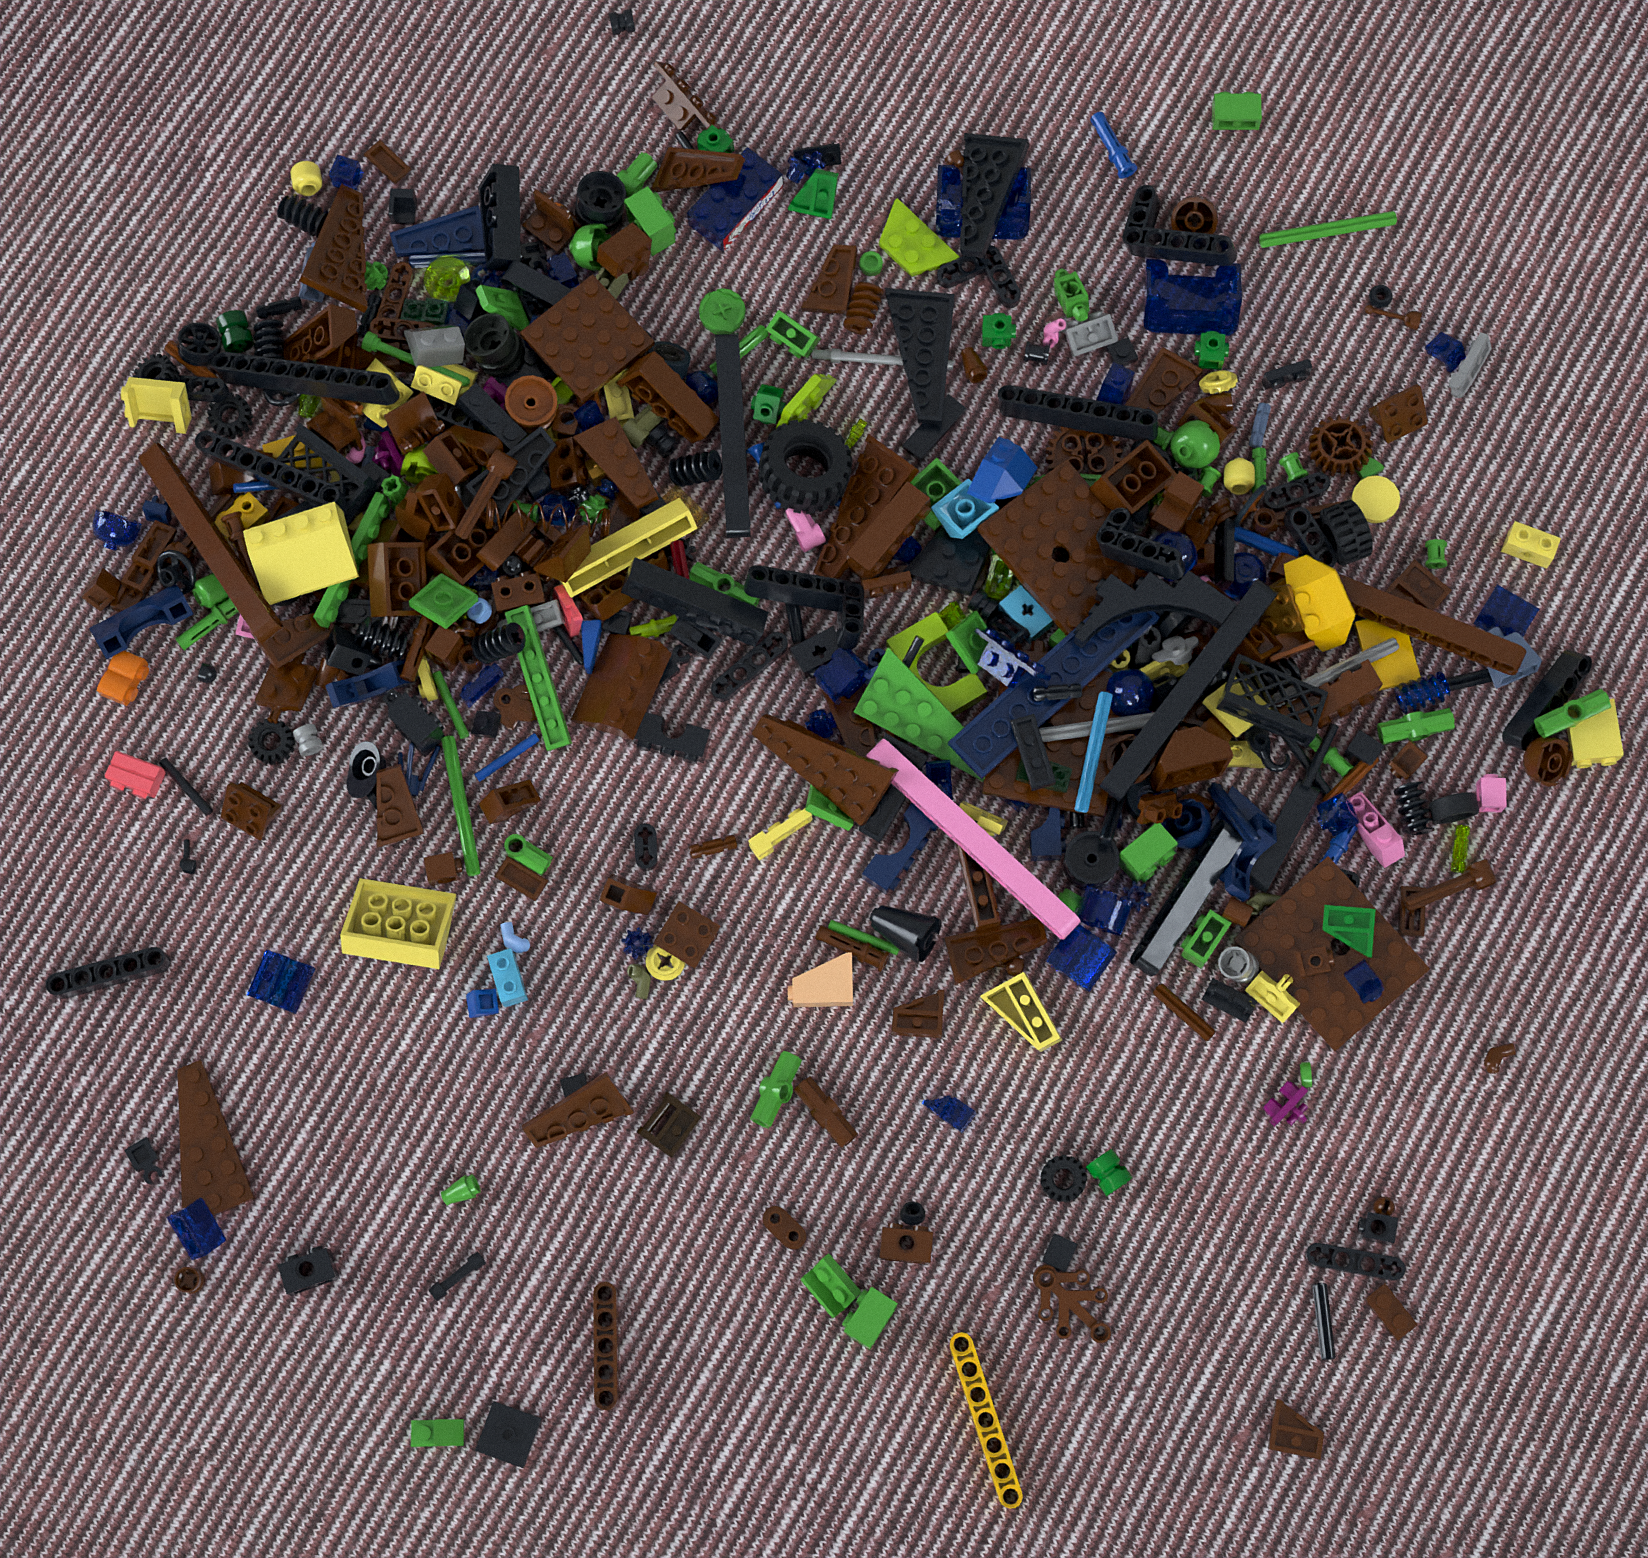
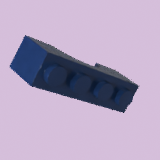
M175 584L89 629L107 660L128 649L132 638L143 629L156 624L174 625L193 615V612L181 590Z
M913 803L904 813V821L910 831V838L906 846L892 855L875 854L862 873L863 880L885 895L890 890L895 891L902 880L899 878L904 870L909 871L916 860L913 858L918 850L921 852L924 850L929 842L927 836L932 830L936 832L939 828Z
M1047 807V820L1041 827L1031 831V861L1060 860L1062 853L1066 852V840L1061 838V829H1065V816L1060 814V809Z

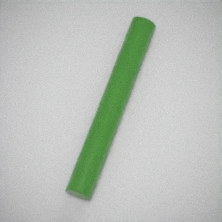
M441 671L434 672L432 677L460 739H464L469 736L463 719Z
M834 920L830 921L828 928L863 943L869 942L871 946L891 952L894 955L899 953V949L888 941Z

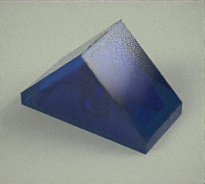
M950 760L925 762V776L953 801Z

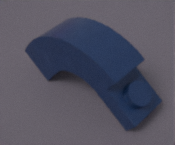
M406 659L390 662L360 676L325 685L333 708L356 705L385 695L392 688L398 690L413 683L399 677Z
M1257 813L1248 821L1261 837V843L1256 848H1252L1243 839L1219 877L1225 883V890L1228 894L1235 896L1242 902L1250 897L1249 877L1253 865L1264 851L1277 842L1276 825L1260 813Z

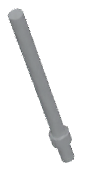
M832 348L831 351L813 349L812 359L831 360V363L849 361L903 366L901 356L843 352L841 349ZM948 360L947 369L953 370L954 360Z

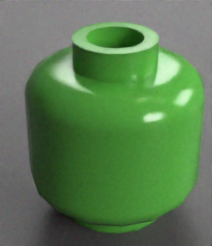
M210 573L197 580L194 586L195 589L192 590L197 603L201 607L205 606L210 609L215 605L223 603L229 597L214 573Z

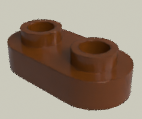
M772 1206L764 1212V1226L786 1248L798 1250L804 1246L807 1238L804 1228L783 1208ZM774 1214L780 1216V1221L776 1224L770 1220ZM791 1232L798 1234L799 1237L796 1241L789 1239Z

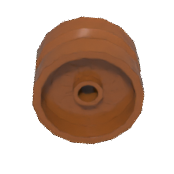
M534 375L522 376L514 380L507 388L504 398V411L527 433V436L540 426L547 431L552 426L556 415L557 395L552 385L544 378Z

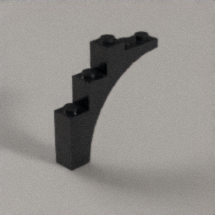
M1189 570L1184 576L1174 581L1172 584L1174 589L1151 572L1145 578L1141 576L1133 587L1136 590H1133L1117 577L1110 574L1107 580L1102 578L1096 586L1095 600L1100 602V604L1096 602L1088 613L1090 618L1086 623L1080 622L1073 632L1076 635L1074 643L1083 648L1095 634L1111 623L1127 616L1153 611L1187 614L1204 620L1219 629L1237 604Z

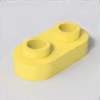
M423 654L416 676H419L421 684L418 685L421 697L423 699L427 698L430 702L439 699L428 660L425 654Z

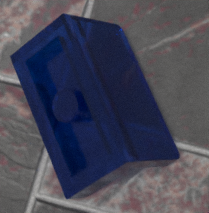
M202 1198L196 1199L187 1207L175 1211L166 1217L191 1260L206 1256L226 1241V1237Z

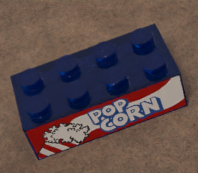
M748 147L741 153L745 161L737 180L713 183L687 212L688 225L723 252L784 187L783 174Z

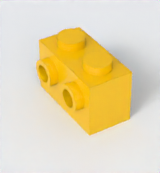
M247 492L245 495L239 496L234 501V505L227 511L221 512L217 516L215 523L228 540L230 535L225 523L221 522L223 516L241 511V520L245 530L262 525L269 512L250 492Z

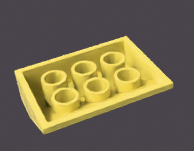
M335 502L243 531L247 551L262 594L270 605L359 577L345 516Z
M360 878L340 934L342 953L439 969L446 949L456 894Z

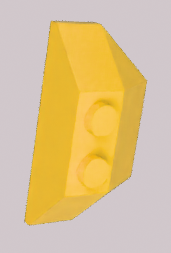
M1307 554L1284 563L1286 584L1291 585L1307 637L1314 641L1315 645L1322 652L1345 644L1356 613L1337 571Z

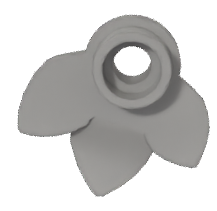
M1180 636L1169 637L1163 641V649L1154 653L1152 659L1157 662L1170 660L1175 665H1183L1192 659V649L1199 644V640L1195 636L1185 640Z

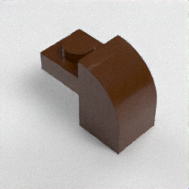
M420 481L414 488H409L405 498L396 506L395 513L398 523L408 534L425 542L435 532V529L415 493L422 483Z

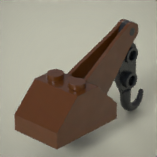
M1214 715L1200 727L1188 728L1184 726L1175 730L1149 779L1153 792L1157 793L1222 776L1234 756L1229 745L1233 734ZM1253 725L1243 732L1249 748L1261 759L1265 768L1273 772H1282L1290 765L1288 753L1284 755L1285 761L1283 764L1278 765L1272 761L1270 757L1271 741L1266 730Z

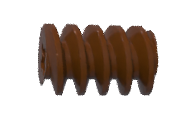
M859 282L854 288L855 293L852 294V302L849 304V310L846 313L843 326L852 333L866 335L867 331L865 329L873 328V324L870 321H874L876 316L872 312H878L879 308L875 304L881 303V298L878 296L883 295L884 290L869 282Z

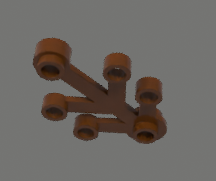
M1043 1264L1038 1266L1033 1272V1282L1040 1289L1038 1317L1043 1321H1049L1053 1317V1309L1050 1306L1052 1291L1059 1298L1058 1324L1055 1328L1059 1338L1066 1339L1071 1335V1327L1069 1325L1070 1308L1090 1328V1335L1093 1341L1096 1343L1107 1342L1111 1336L1109 1325L1105 1321H1097L1078 1302L1095 1301L1097 1303H1104L1108 1299L1107 1290L1103 1286H1097L1093 1290H1066L1059 1283L1076 1282L1081 1286L1086 1285L1090 1280L1089 1272L1084 1268H1079L1075 1272H1057L1053 1266ZM1048 1273L1050 1278L1044 1281L1041 1279V1275ZM1084 1273L1087 1277L1085 1280L1080 1281L1077 1279L1078 1274ZM1098 1291L1105 1293L1103 1298H1097L1095 1294ZM1043 1309H1049L1050 1314L1048 1316L1041 1315V1311ZM1063 1326L1068 1328V1332L1065 1334L1059 1332V1329ZM1101 1326L1105 1330L1102 1334H1097L1095 1329Z

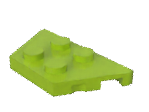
M898 198L894 201L879 241V247L911 277L920 275L925 271L937 270L940 266L960 258Z
M814 374L784 407L777 427L783 423L789 425V421L792 420L802 422L803 419H807V414L812 409L815 410L820 406L823 401L822 397L837 380L830 374L827 376L824 374Z

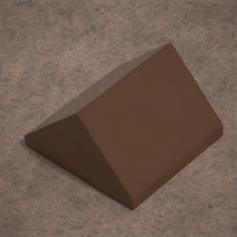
M583 524L559 536L533 569L538 573L566 583L591 552L588 527Z

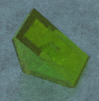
M994 553L985 591L991 599L1002 601L1009 595L1014 574L997 553Z

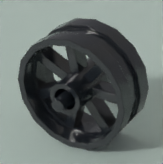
M201 322L190 323L179 331L177 350L179 356L186 363L194 366H208L211 364L212 358L220 353L221 337L219 332L211 325Z

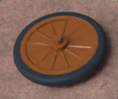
M1261 485L1248 501H1243L1242 504L1244 506L1234 520L1235 527H1239L1252 511H1257L1258 508L1256 506L1266 492V485Z

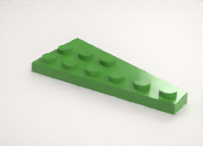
M888 647L854 713L984 781L985 777L981 779L948 745V741L964 728L963 724L949 712L945 705Z

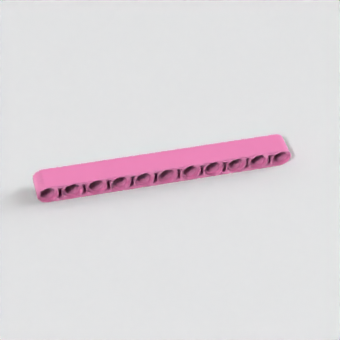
M882 739L865 756L866 759L879 761L880 765L887 768L893 767L898 769L899 771L891 783L1057 937L1064 940L1081 922L1072 910L887 740Z

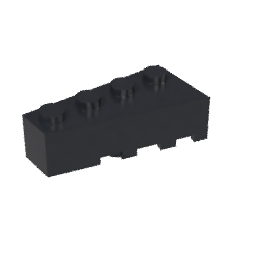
M542 426L506 453L518 460V463L508 480L502 479L491 497L496 502L500 521L504 517L510 502L516 501L557 448ZM484 470L465 485L474 497L488 475L489 470ZM494 506L493 521L496 525H498L496 510Z

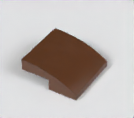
M1414 559L1385 592L1434 611L1452 590Z

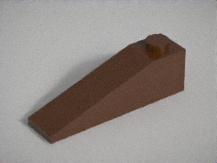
M329 304L284 340V344L281 345L284 348L282 356L285 360L298 362L325 358L356 333L357 321L355 310Z

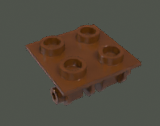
M424 391L384 415L403 456L408 452H412L413 448L423 445L425 442L430 441L431 438L443 433V429H445L444 423L441 420L438 421Z
M678 901L653 944L696 969L711 942L716 940L717 932L721 926Z

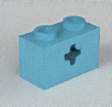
M1022 585L999 603L998 611H1002L1028 629L1031 635L1028 638L1025 636L1023 638L1030 645L1032 641L1037 640L1052 627L1053 620ZM1023 611H1025L1026 613H1028V612L1031 611L1032 614H1031V616H1030L1029 614H1026V615L1024 616V615H1023Z
M512 949L488 955L487 958L502 1005L508 1007L527 1001L528 996Z

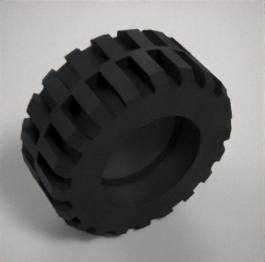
M803 419L802 422H798V420L789 421V425L783 423L777 427V431L774 430L769 434L768 439L764 443L758 466L759 481L763 483L762 488L766 494L770 493L769 498L774 503L777 501L781 503L780 507L786 510L791 508L794 509L793 512L801 513L802 510L806 511V514H814L817 509L819 512L828 509V505L834 506L845 492L853 465V458L850 456L851 450L847 444L844 445L845 439L842 435L839 434L837 436L835 429L830 426L828 428L823 426L824 423L822 422L812 423L810 419ZM796 455L809 456L817 460L823 466L826 473L816 478L801 477L793 473L787 467L784 460Z

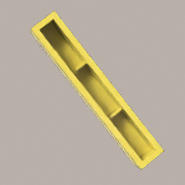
M679 497L591 545V552L566 583L560 582L570 598L630 566L635 557L643 559L669 545L672 541H676L698 529L689 509Z

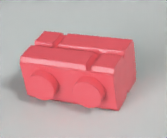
M116 751L105 773V778L111 782L110 786L117 790L124 791V788L133 790L132 794L139 798L146 799L147 796L155 798L166 771L160 766Z

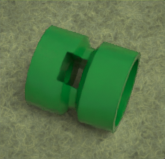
M1113 1149L1108 1150L1086 1166L1093 1179L1100 1180L1098 1186L1106 1197L1133 1178L1125 1166L1119 1165L1120 1158Z

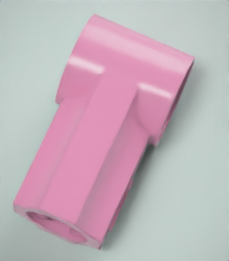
M791 508L785 511L804 553L826 543L820 526L814 523L810 514H806V511L802 510L801 513L793 512L794 509Z

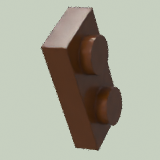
M1386 1283L1364 1299L1396 1341L1400 1340L1418 1325Z

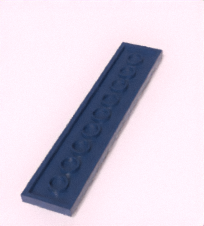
M1153 611L1122 618L1095 634L1083 648L1074 643V629L948 741V745L983 779L1017 748L1010 720L1034 714L1038 728H1040L1072 699L1071 696H1068V699L1048 700V698H1044V700L1036 701L1033 697L1035 686L1047 688V685L1067 684V686H1071V684L1079 683L1083 689L1159 621L1160 617ZM1090 615L1083 621L1084 623L1090 618Z

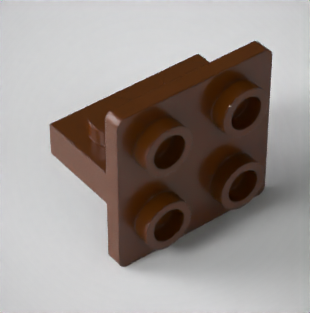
M1418 384L1368 409L1369 416L1381 426L1386 443H1390L1428 424L1422 389Z
M320 397L324 411L306 423L307 428L336 451L348 443L358 451H361L363 449L361 443L362 436L356 428L354 414L350 410L346 411L335 399L331 400L328 397Z
M230 782L227 785L221 818L261 841L265 836L267 825L281 812L282 805L243 782H240L238 785Z

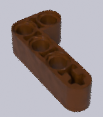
M662 548L641 559L671 571V565ZM629 566L612 575L600 585L595 584L577 594L582 606L596 620L602 621L610 618L634 600V598L621 593Z

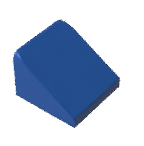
M496 989L472 990L466 994L469 1018L499 1013Z

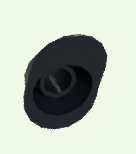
M364 741L359 743L351 753L347 776V790L353 798H363L371 793L377 782V771L387 768L384 756L372 742Z

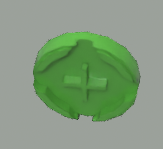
M721 288L705 295L700 302L699 315L701 323L707 330L713 334L733 333L741 327L745 320L746 310L739 294L732 290Z

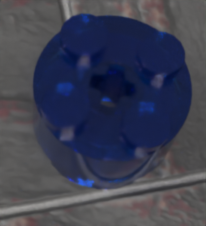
M842 648L837 649L831 656L832 660L826 666H820L814 673L816 684L835 704L842 703L840 698L844 695L847 699L851 697L866 682L867 678L864 675L866 673L871 674V669L851 649L845 651Z
M1086 886L1076 914L1081 923L1087 926L1102 929L1103 932L1121 936L1133 902L1123 898L1117 900V894L1103 890L1102 894H1100V890Z

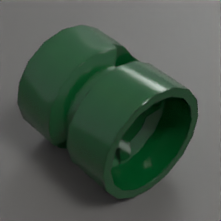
M231 310L216 318V324L220 335H222L221 340L225 352L242 353L254 346V339L250 329H248L249 323L244 311Z

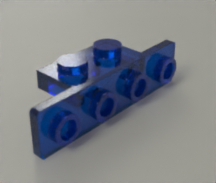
M976 627L974 632L988 642L977 664L1007 687H1015L1024 669L1037 678L1050 681L1051 676L1045 672L1046 667L1038 662H1031L1029 660L1030 656L1025 652L1013 649L1015 645L1012 642L998 638L999 633L989 627L986 630Z

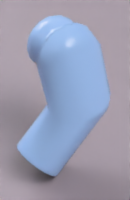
M512 922L500 924L506 948H511L515 953L529 950V940L526 938L522 939L514 934Z

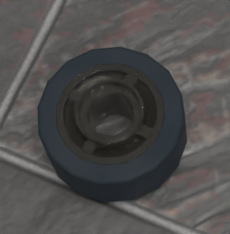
M658 341L646 352L647 355L655 351L674 372L680 375L681 379L686 377L691 356L683 347L671 342Z

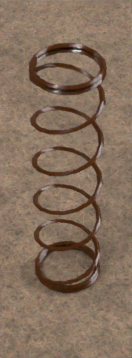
M489 498L487 502L486 528L490 530L493 526L494 506L499 530H502L512 503H516L522 532L526 530L532 509L535 505H538L542 515L545 534L549 531L553 515L558 506L562 508L566 532L572 530L576 515L582 508L587 517L590 538L593 537L601 512L602 539L608 537L610 510L608 508H603L599 511L591 532L589 516L584 506H580L577 509L570 529H568L565 510L561 504H558L552 511L546 529L544 513L538 502L534 503L530 508L524 528L521 510L515 500L508 505L502 525H500L496 502L493 498Z

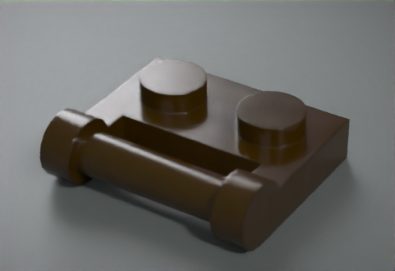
M666 1091L662 1096V1102L643 1127L640 1126L636 1133L673 1159L702 1120V1117ZM670 1106H674L676 1111L655 1137L651 1134L652 1130Z

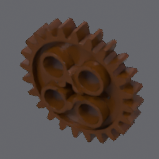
M1061 426L1060 432H1053L1054 439L1048 440L1050 447H1046L1045 451L1049 455L1045 458V463L1050 464L1047 469L1048 472L1067 459L1072 465L1079 468V471H1077L1079 474H1084L1083 456L1080 455L1082 449L1080 437H1083L1085 444L1084 452L1085 457H1087L1088 474L1101 476L1122 460L1119 457L1123 453L1122 449H1117L1120 446V440L1113 441L1115 436ZM1097 441L1100 446L1092 447L1089 445V442ZM1073 443L1076 445V448L1068 449L1065 447V444ZM1099 463L1103 468L1096 470L1091 465Z

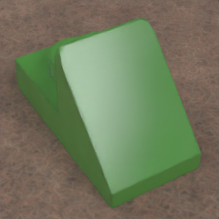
M464 1419L411 1420V1447L464 1446Z

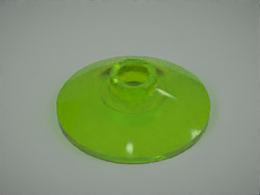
M450 256L434 260L427 267L424 274L426 291L432 298L440 302L456 301L460 285L470 282V273L467 266L461 260ZM447 279L453 280L450 285H445V281Z

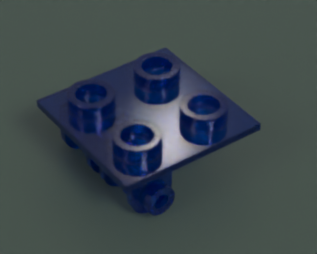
M1497 584L1473 624L1486 632L1499 627L1504 636L1517 632L1524 637L1539 608Z

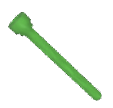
M370 331L365 334L361 349L368 352H377L378 350L415 366L410 353L381 342L378 335ZM429 367L432 370L461 381L463 383L462 386L470 384L468 377L444 367Z

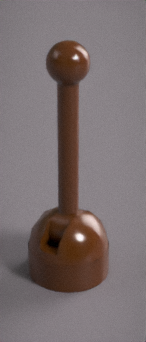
M955 150L948 154L944 161L951 170H959L963 176L962 167L964 166L965 159L960 150Z
M1367 305L1364 308L1366 314L1376 313L1403 320L1407 328L1418 331L1423 313L1410 311L1405 315L1375 309L1372 305Z
M1013 958L1007 963L996 967L1005 968L1010 976L1015 977L1023 972L1025 959Z

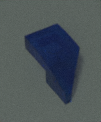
M950 1095L930 1101L927 1099L922 1102L923 1106L960 1133L964 1132L977 1114L975 1110L956 1097L951 1098Z

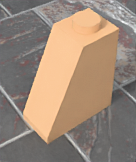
M852 952L845 953L792 978V985L788 986V1001L793 1000V1007L853 1006Z

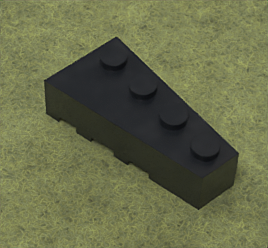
M492 163L478 186L486 269L506 271L513 260L521 262L523 256L520 249L519 166Z

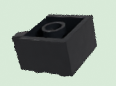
M392 688L383 696L382 699L389 707L388 717L393 721L395 728L410 743H414V747L424 757L429 755L442 742L441 739L445 737L443 733L445 728L441 721L432 712L427 714L428 711L424 704L415 695L410 697L406 692L401 695Z

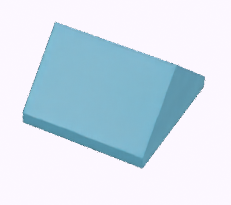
M970 479L965 480L931 507L949 536L953 538L963 539L1000 510L994 502L986 503L967 494L972 483Z

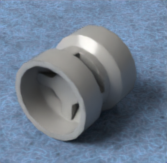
M315 724L303 725L292 732L294 740L299 742L298 750L301 756L316 754L324 748L322 741L316 736L318 731Z

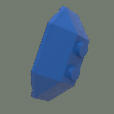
M998 437L982 460L967 494L986 503L995 502L996 499H1007L1021 495L1038 467L1021 446L1014 444L1009 439Z

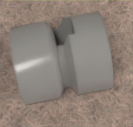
M1236 946L1229 947L1220 954L1218 967L1225 977L1241 984L1249 983L1257 977L1259 962L1252 953Z

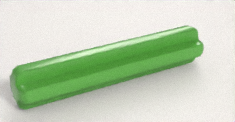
M759 325L739 341L740 359L768 337V331L765 330L766 328L763 325ZM715 361L710 365V370L717 377V364Z

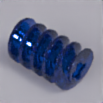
M1439 671L1435 676L1433 674L1427 675L1426 679L1419 677L1417 682L1415 680H1409L1408 684L1402 682L1398 687L1395 686L1394 692L1399 707L1404 714H1407V706L1409 705L1413 711H1416L1417 703L1422 708H1426V700H1429L1433 706L1435 705L1436 697L1443 703L1445 701L1444 695L1450 696V687L1444 673Z

